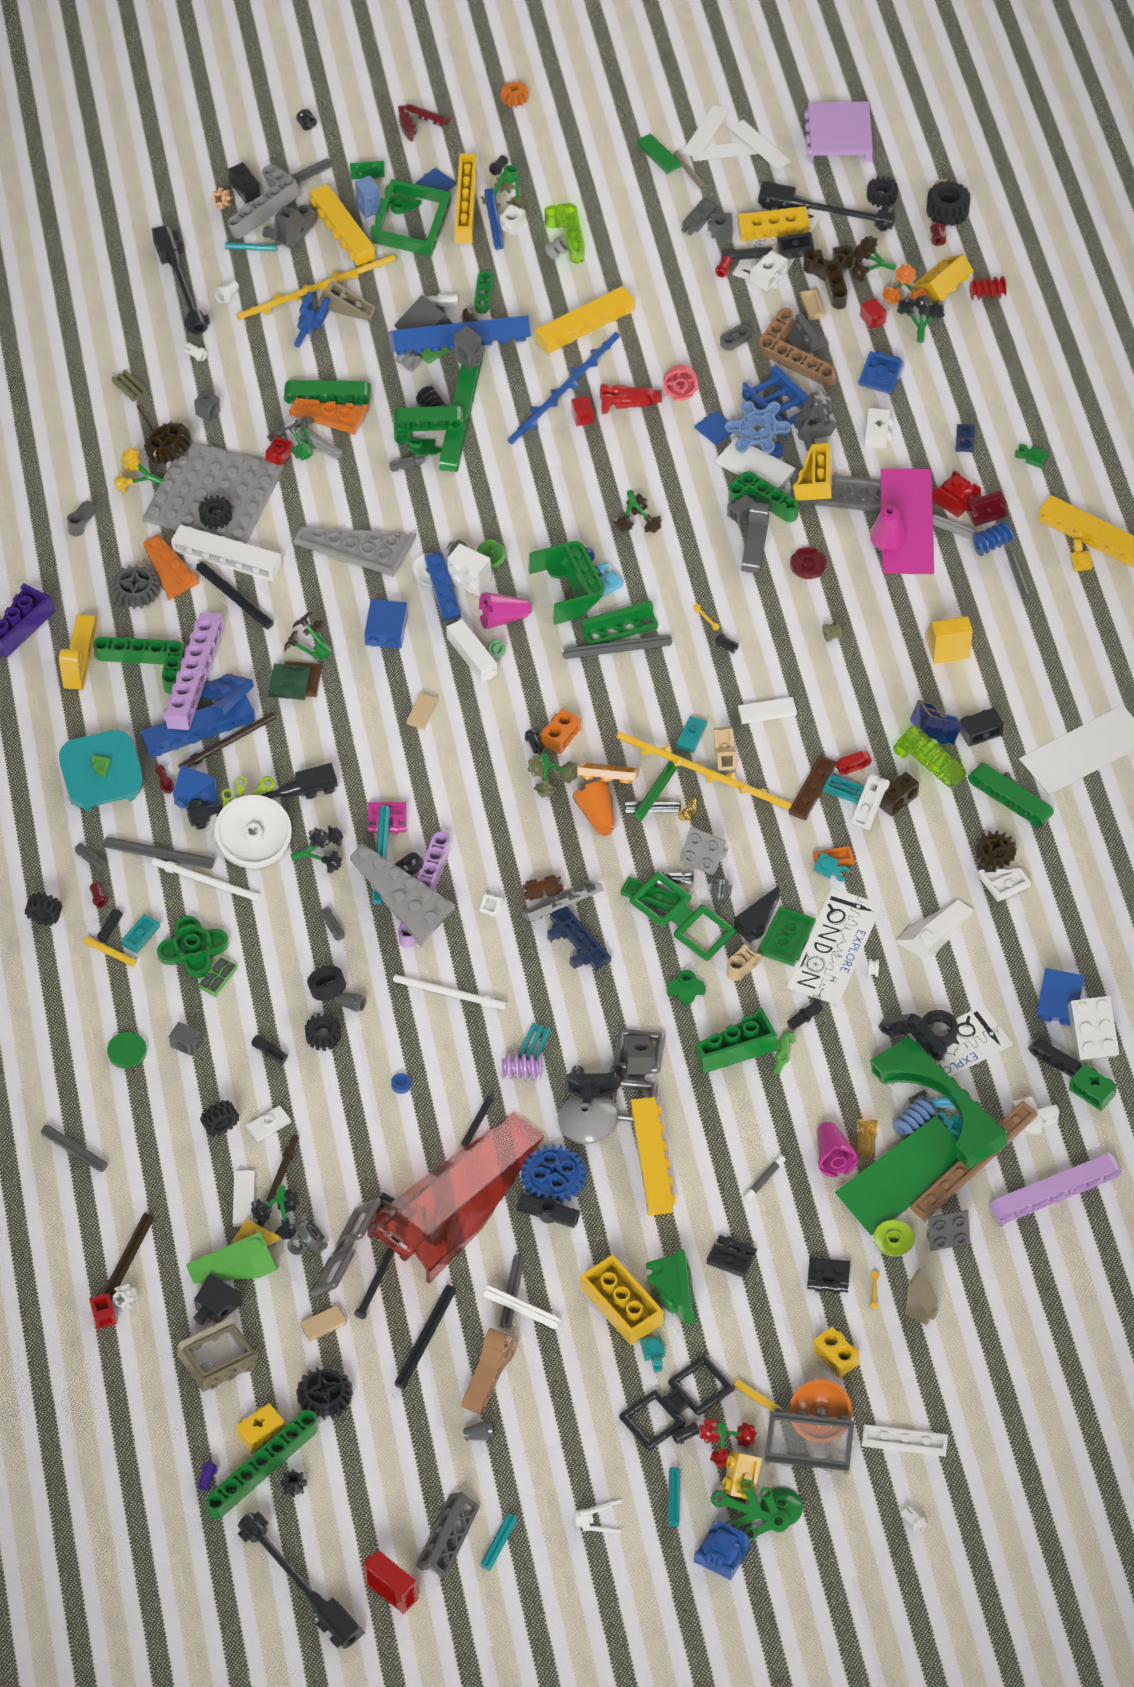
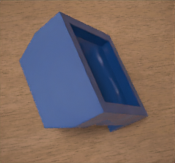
M718 1520L713 1523L708 1536L699 1550L695 1552L693 1562L732 1580L751 1547L750 1539L746 1533Z

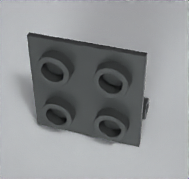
M968 1210L928 1217L929 1233H926L927 1240L930 1241V1251L970 1244Z

